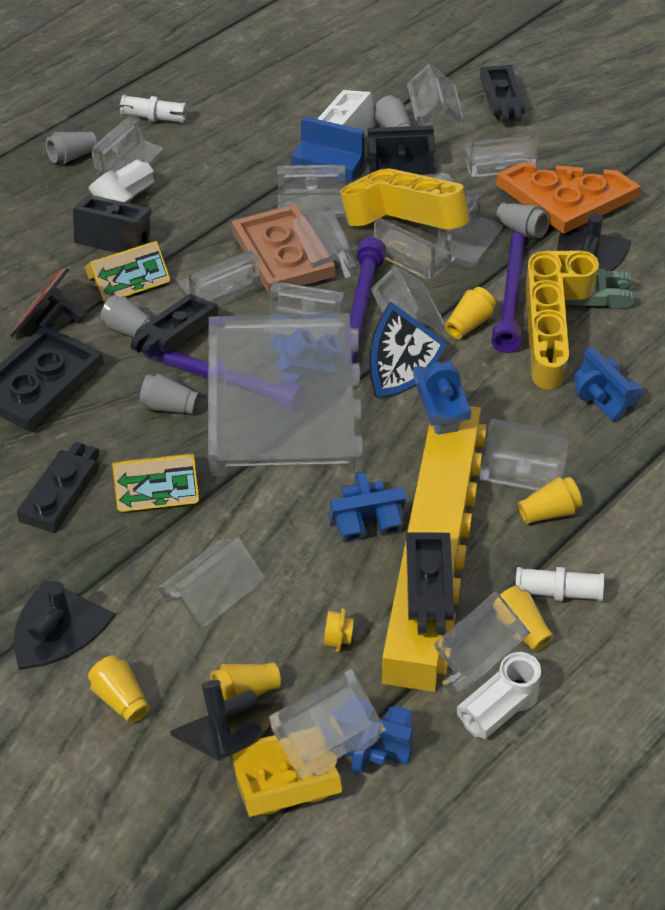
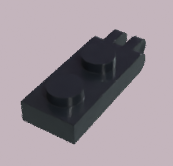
M512 65L481 67L480 79L492 116H499L501 123H508L509 115H512L514 122H521L522 114H525V102Z
M189 293L139 327L131 341V349L138 353L142 352L143 355L150 358L161 351L165 353L170 352L218 318V305Z
M76 441L68 452L60 450L18 508L19 522L56 533L97 473L99 462L97 461L99 448L89 446L85 451V444Z
M406 532L408 620H417L418 635H427V621H435L436 635H445L446 621H454L450 533Z

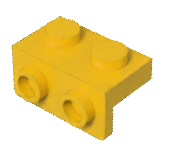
M320 724L261 738L232 755L237 787L249 817L259 814H273L285 807L304 802H318L327 796L342 793L340 775L328 753L325 731Z

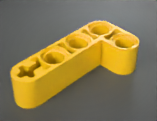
M381 169L354 181L340 190L347 222L350 226L367 225L385 215L441 229L459 228L470 221L464 187L456 182L395 169Z
M542 251L533 254L529 259L526 279V301L531 376L533 382L542 389H557L565 382L569 357L565 300L587 299L595 290L599 262L593 254L586 251Z

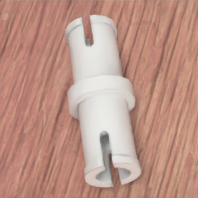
M123 95L120 105H128L120 108L122 116L148 118L149 122H156L158 119L185 123L186 114H183V112L187 111L186 103L161 101L159 97L155 96L146 99Z
M517 567L516 586H519L522 591H529L530 595L554 596V601H563V597L603 601L604 573L565 572V567H556V571Z

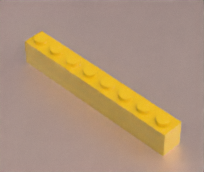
M470 406L471 419L460 421L457 432L436 434L434 427L429 423L408 532L450 533L454 604L459 602L461 578H454L456 570L464 571L467 545H460L461 538H469L472 514L466 513V507L475 506L477 483L471 482L472 476L479 477L481 470L482 453H477L476 448H484L487 424H480L481 407ZM406 542L382 656V684L435 692L438 674H447L450 648H444L443 642L444 638H453L456 613H454V621H446L445 635H436L435 621H427V635H418L417 620H408Z

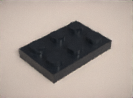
M44 325L0 364V417L31 432L104 364L103 353Z

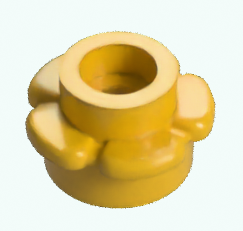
M341 608V612L328 611L323 646L336 647V652L341 651L342 644H351L354 618H346V610L344 608Z

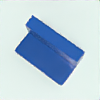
M304 117L301 121V143L291 156L292 167L353 181L364 164L365 132L358 128Z

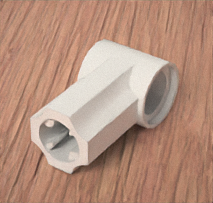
M137 159L115 173L113 170L106 172L95 180L88 189L94 196L129 203L133 197L150 188L155 183L153 178L154 171L147 162H140Z
M524 652L511 653L506 656L501 662L500 671L457 706V715L463 722L464 727L474 737L486 739L515 713L532 708L538 701L540 663L534 656ZM514 680H522V681H525L526 683L519 684V683H515V682H513V681H514Z

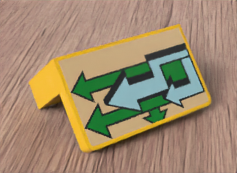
M157 241L91 261L84 266L88 279H95L104 303L113 295L118 297L129 296L170 281Z
M194 453L112 463L117 509L120 512L194 504L199 501Z

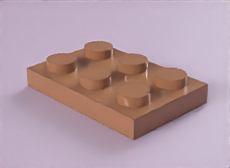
M296 204L231 221L232 233L269 295L335 277L333 261Z

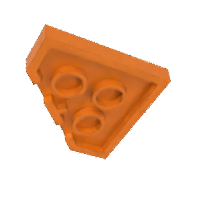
M524 162L498 173L496 180L498 187L523 205L541 206L544 211L549 213V224L563 234L587 223L589 215L592 213L604 215L639 198L641 189L640 185L617 170L604 169L603 175L583 173L582 167L556 165V171L536 169V163Z

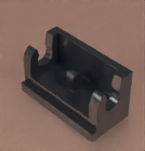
M433 125L367 128L369 174L381 169H395L418 175L436 173L434 158L436 144Z
M89 194L73 208L74 243L117 253L142 246L141 242L148 243L150 238L151 208Z

